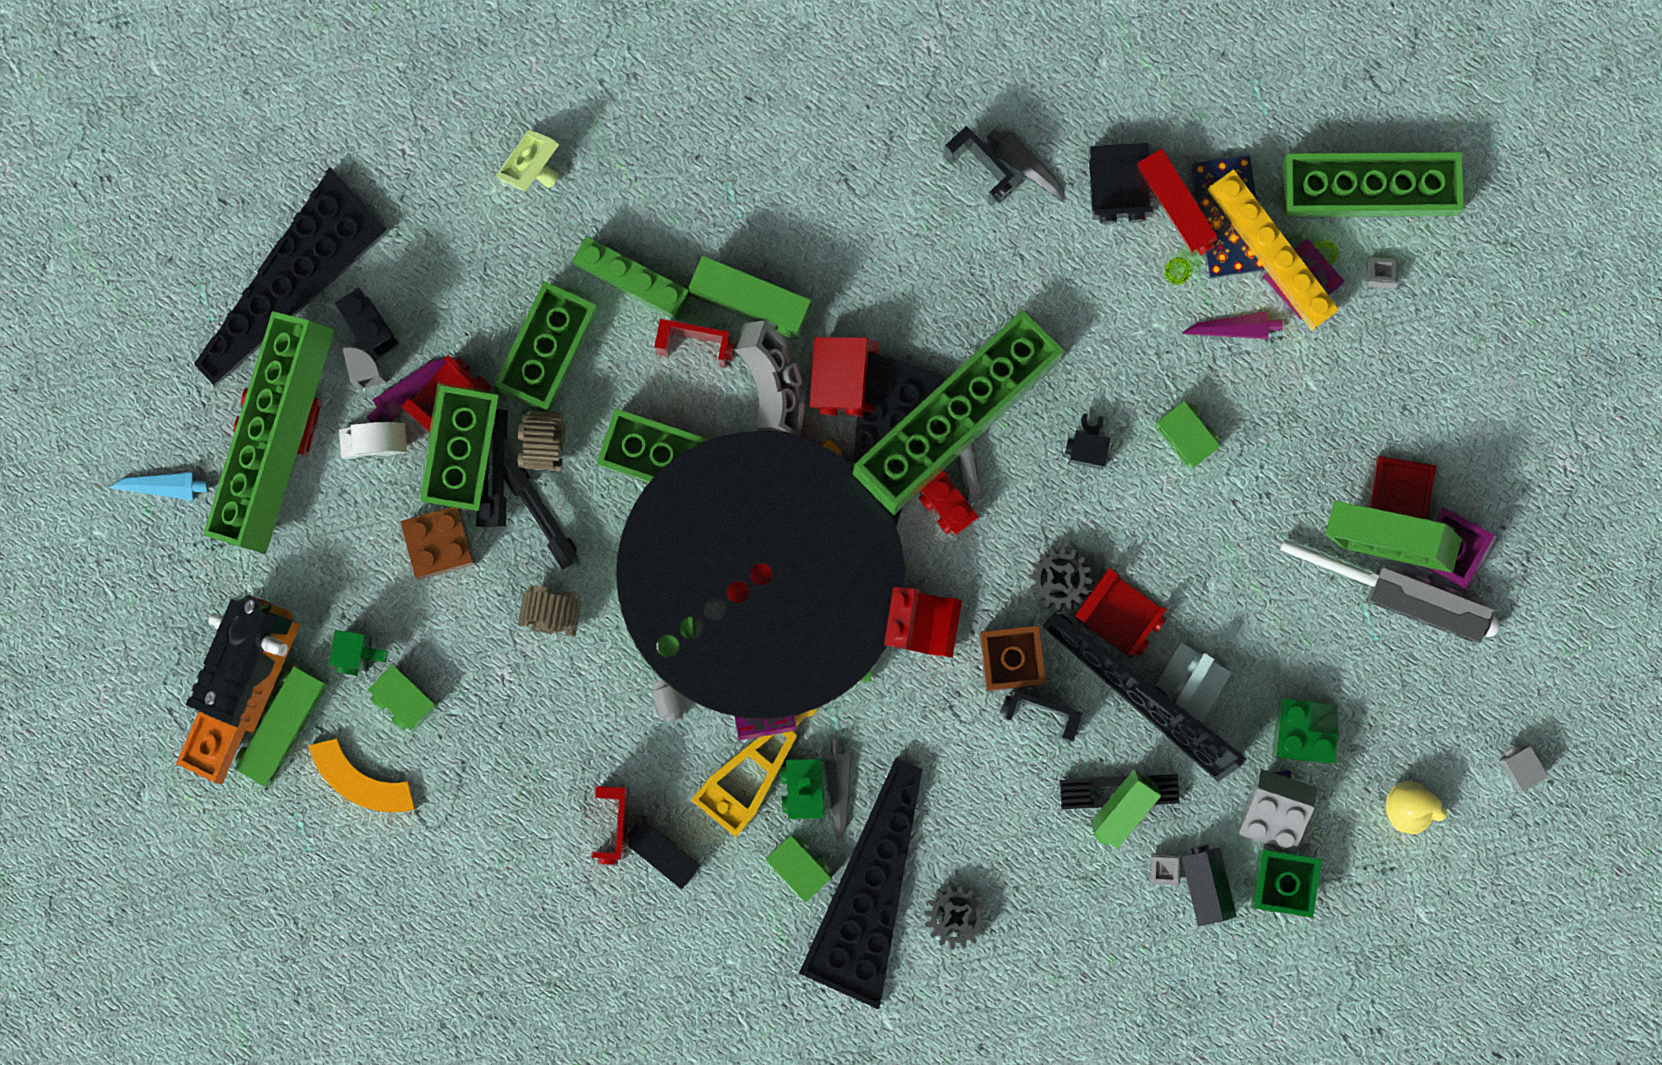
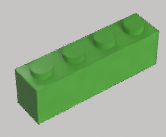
M587 236L572 260L574 266L581 271L676 321L690 297V292L686 288Z
M294 666L292 670L287 669L279 682L282 686L277 696L272 695L264 708L267 711L262 722H258L254 733L250 732V736L253 738L247 747L243 746L235 758V762L238 763L235 770L265 787L271 786L329 685L299 667Z

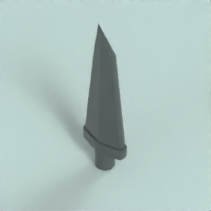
M996 129L991 131L987 138L998 146L993 152L997 158H1000L1064 201L1059 182L1013 132L1004 137Z
M831 739V754H823V762L825 763L837 840L839 841L848 824L852 753H843L842 739Z

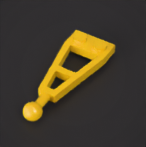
M818 708L794 715L796 727L805 717L813 716L818 711ZM793 731L781 733L787 739L773 764L756 750L775 734L758 737L709 777L691 801L737 838L755 816L797 737ZM750 757L768 773L750 807L747 809L717 783L746 758Z

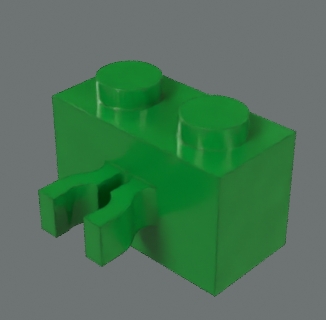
M335 630L329 665L336 666V672L358 676L359 671L367 672L369 660L387 663L389 651L371 648L373 637L365 634Z
M822 759L786 760V766H781V784H787V796H782V814L788 813V819L824 818Z

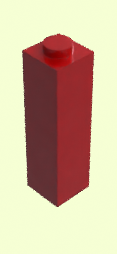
M1161 148L1138 162L1137 169L1191 255L1199 253L1202 256L1214 249L1215 245L1213 243L1217 241L1216 233L1163 149Z

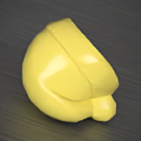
M1403 781L1398 783L1387 795L1386 814L1393 827L1402 833L1412 835L1421 833L1432 824L1433 820L1439 822L1447 817V809L1442 806V801L1439 797L1418 782Z

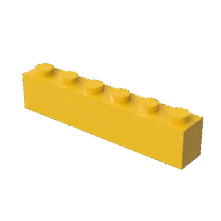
M1233 169L1210 186L1208 194L1311 331L1334 316L1339 311L1338 307Z

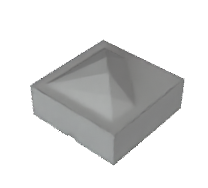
M1369 257L1367 261V287L1396 289L1398 285V259Z
M1152 853L1150 884L1179 886L1181 880V855Z

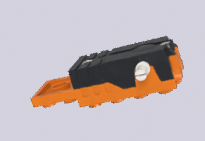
M247 595L242 599L231 598L224 616H219L216 613L210 615L209 624L215 626L218 630L203 662L205 664L203 670L200 669L197 676L199 678L198 682L194 683L191 690L193 692L192 696L188 697L185 704L198 710V714L176 764L220 785L224 782L245 731L254 733L300 626L299 623L293 621L291 611L251 595Z

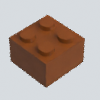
M451 507L400 521L416 579L422 580L476 565L461 508Z
M1039 626L979 633L986 692L1044 686L1046 684Z

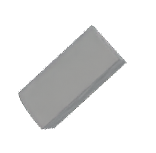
M343 348L350 383L357 389L387 383L381 366L366 352L357 348Z

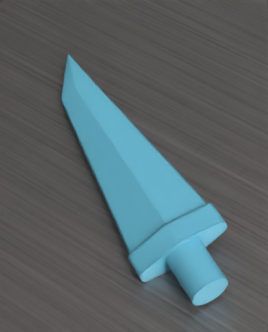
M186 471L183 473L124 477L108 488L193 501L195 492L209 491V481L195 480L194 472Z

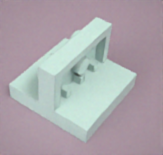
M1180 643L1155 686L1165 691L1169 699L1202 723L1232 672L1213 662L1214 659L1207 654H1200Z

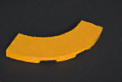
M338 738L308 745L313 761L322 777L337 793L347 800L364 808L380 812L416 810L409 781L387 783L362 774L347 759Z

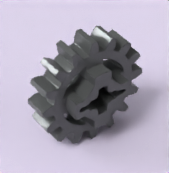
M1061 547L1060 554H1057L1053 548L1050 549L1049 557L1040 554L1042 563L1040 565L1033 563L1032 566L1037 572L1036 574L1029 575L1030 579L1036 581V584L1030 586V589L1032 591H1039L1035 598L1039 602L1046 599L1044 606L1048 609L1055 604V608L1059 612L1062 611L1063 605H1066L1069 610H1073V602L1075 601L1082 605V594H1091L1086 589V586L1094 584L1092 579L1087 578V575L1093 572L1092 568L1083 567L1087 563V559L1081 557L1077 560L1078 552L1073 550L1068 555L1065 547ZM1065 560L1071 563L1065 566H1057L1054 562ZM1047 570V581L1043 584V576ZM1054 570L1065 576L1064 579L1069 588L1058 583L1059 580ZM1080 573V583L1078 588H1076L1075 580ZM1059 592L1066 593L1068 597L1055 598L1052 595L1055 596Z
M962 885L958 886L957 892H953L950 886H946L947 894L943 895L941 892L936 891L938 900L929 899L928 903L933 908L924 912L925 915L931 917V921L926 922L925 926L934 928L930 934L931 938L937 935L941 937L939 945L942 946L946 941H949L950 949H954L956 943H960L961 947L965 949L967 940L974 944L977 943L974 937L976 933L984 935L985 932L980 928V925L987 924L988 920L982 918L981 914L988 910L987 907H979L978 904L983 900L981 896L975 899L972 898L974 890L970 889L965 894L963 893ZM960 897L968 900V902L962 906L954 905L949 898ZM941 905L945 910L944 919L937 924L936 914ZM968 908L961 916L963 921L961 924L958 925L956 922L945 926L951 918V910L954 909L956 912H960ZM975 910L976 922L971 929L968 925L969 914ZM950 929L960 930L964 936L951 937L946 935L945 932Z

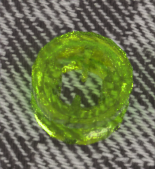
M1322 240L1314 245L1317 250L1319 247H1323L1324 250L1330 249L1332 254L1328 256L1330 258L1328 262L1330 265L1335 262L1338 251L1332 242Z
M1179 257L1171 259L1164 269V277L1167 282L1176 286L1185 283L1191 274V267L1188 261ZM1174 264H1179L1178 268L1183 266L1185 269L1181 279H1176V275L1172 277L1170 274Z

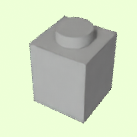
M1520 744L1515 745L1504 753L1507 757L1500 760L1517 791H1524L1548 777L1531 746H1524L1522 748Z

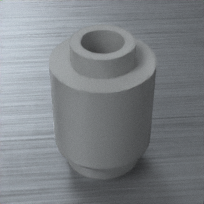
M663 680L653 683L654 691H652L659 719L665 718L667 723L682 719V713L688 711L684 696L671 688Z

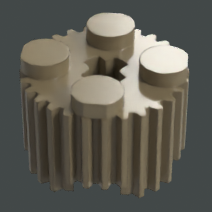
M544 411L523 412L522 423H519L518 440H523L522 450H519L518 467L532 470L561 471L563 458H559V454H562L563 444H565L566 425L562 423L563 413Z
M537 585L528 587V590L524 591L518 626L528 627V624H532V631L552 634L565 630V636H576L582 604L579 600L580 594L569 591L551 594L552 588Z

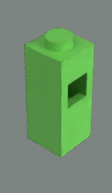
M1134 768L1092 819L1094 837L1106 846L1111 844L1118 849L1161 797L1158 784Z

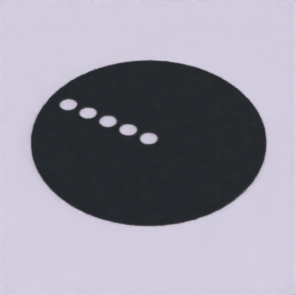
M765 431L740 432L705 441L685 451L661 469L647 484L636 500L620 538L616 566L617 594L624 622L636 648L646 663L671 688L687 699L725 715L750 719L784 718L817 709L835 700L857 684L877 663L887 647L884 645L893 587L905 588L904 555L900 537L889 510L853 475L854 466L847 460L822 445L798 436ZM756 564H766L770 567L772 578L769 583L758 585L752 581L750 572ZM733 582H743L749 589V596L742 603H734L728 598L727 589ZM717 599L725 605L726 612L721 620L711 621L705 616L704 606L709 600ZM694 617L701 622L702 633L699 637L688 639L682 635L680 626L686 618ZM665 635L673 636L679 643L678 652L672 657H664L657 650L658 640Z

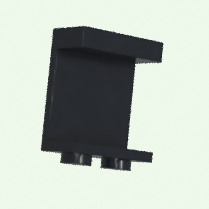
M966 125L945 144L943 156L952 164L969 149L999 181L989 191L987 203L990 206L996 201L1001 204L1011 195L1015 176Z
M1148 143L1090 146L1088 159L1092 220H1099L1100 224L1117 223V219L1128 218L1129 222L1137 223L1144 222L1146 217L1151 216L1153 209L1150 206L1149 186L1137 169V163L1149 155Z
M359 287L334 303L365 351L375 361L400 346L368 296L365 297Z
M1013 691L1011 696H1005L1000 710L1001 713L1005 714L1004 721L1009 722L1012 720L1017 702L1021 701L1066 716L1059 739L1067 742L1074 741L1083 713L1018 691Z

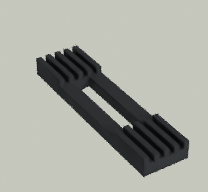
M496 409L491 440H493L492 497H488V454L479 511H476V527L506 526L504 439H507L508 410Z
M514 459L504 466V480L515 497L520 495L549 540L547 547L563 570L573 564L578 558L576 554L577 548L569 537L566 539L529 481L530 475L523 467H518V463Z
M1178 774L1146 776L1158 784L1161 797L1154 805L1180 804ZM1127 777L1060 780L1061 809L1101 808L1110 798L1091 799L1090 787L1120 786Z

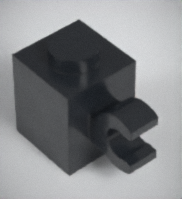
M1084 413L1080 423L1086 433L1076 431L1073 438L1068 437L1065 455H1070L1069 463L1103 469L1106 464L1110 443L1109 437L1099 436V431L1103 426V417H1098L1096 426H1089L1087 424L1088 414Z

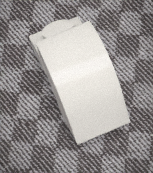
M363 423L339 430L342 459L367 455L388 456L407 452L405 423Z

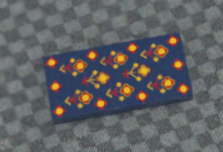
M1250 155L1192 164L1198 206L1217 235V241L1213 243L1215 248L1206 253L1209 279L1266 270L1208 194L1210 186L1234 169L1257 200Z

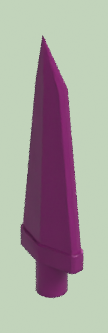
M1259 312L1198 322L1181 334L1268 340V331H1282L1283 323L1282 319L1268 320L1267 312Z
M444 359L430 361L379 396H376L371 401L377 408L366 417L371 423L380 421L384 416L392 422L403 410L401 406L407 399L412 400L443 367L446 361Z

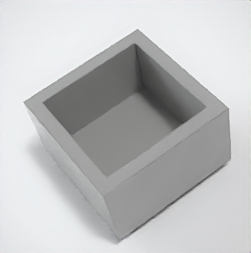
M1260 769L1241 816L1239 834L1295 853L1315 808L1317 787Z

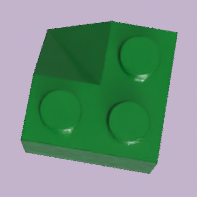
M1278 699L1272 758L1335 764L1338 743L1337 706L1310 701Z
M1259 849L1250 908L1313 918L1322 859Z

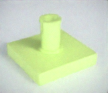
M528 129L495 176L502 182L526 192L535 178L544 184L545 187L550 188L557 181L559 174L547 166L546 163L559 144L550 137Z

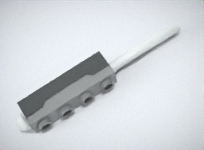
M1285 539L1281 544V551L1372 586L1366 602L1475 644L1481 643L1483 636L1492 637L1496 635L1500 629L1499 620L1492 615L1493 609L1486 607L1487 602L1479 598L1470 597L1469 600L1459 597L1460 592L1453 588L1443 586L1442 590L1431 586V580L1415 575L1414 579L1404 576V570L1392 565H1388L1387 569L1382 567L1378 569L1376 574H1372Z

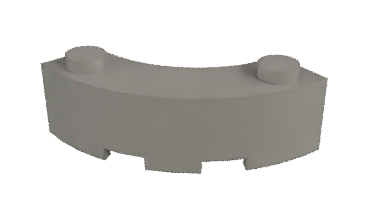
M766 321L741 324L733 350L746 362L757 385L759 415L756 429L758 431L779 432L800 437L804 419V403L800 404L799 385H802V380L797 363L791 361L785 349L787 343Z

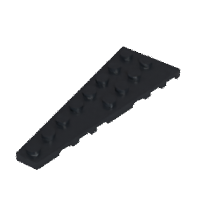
M331 168L325 172L316 189H313L309 199L301 211L297 212L290 227L283 237H280L260 266L257 275L248 288H245L242 297L233 310H230L216 335L210 339L195 361L194 365L213 386H217L262 345L272 311L295 316L388 233V230Z
M868 354L865 403L874 405L875 412H864L863 416H857L854 464L942 384L944 375L881 355ZM902 508L895 515L890 512L896 527Z
M1054 612L1042 625L1045 630L1217 782L1240 768L1247 758L1199 722L1185 709L1169 699L1165 691L1157 686H1152L1094 642L1088 635L1077 629L1068 617Z
M896 757L799 971V974L876 1009H879L881 1004L922 769Z

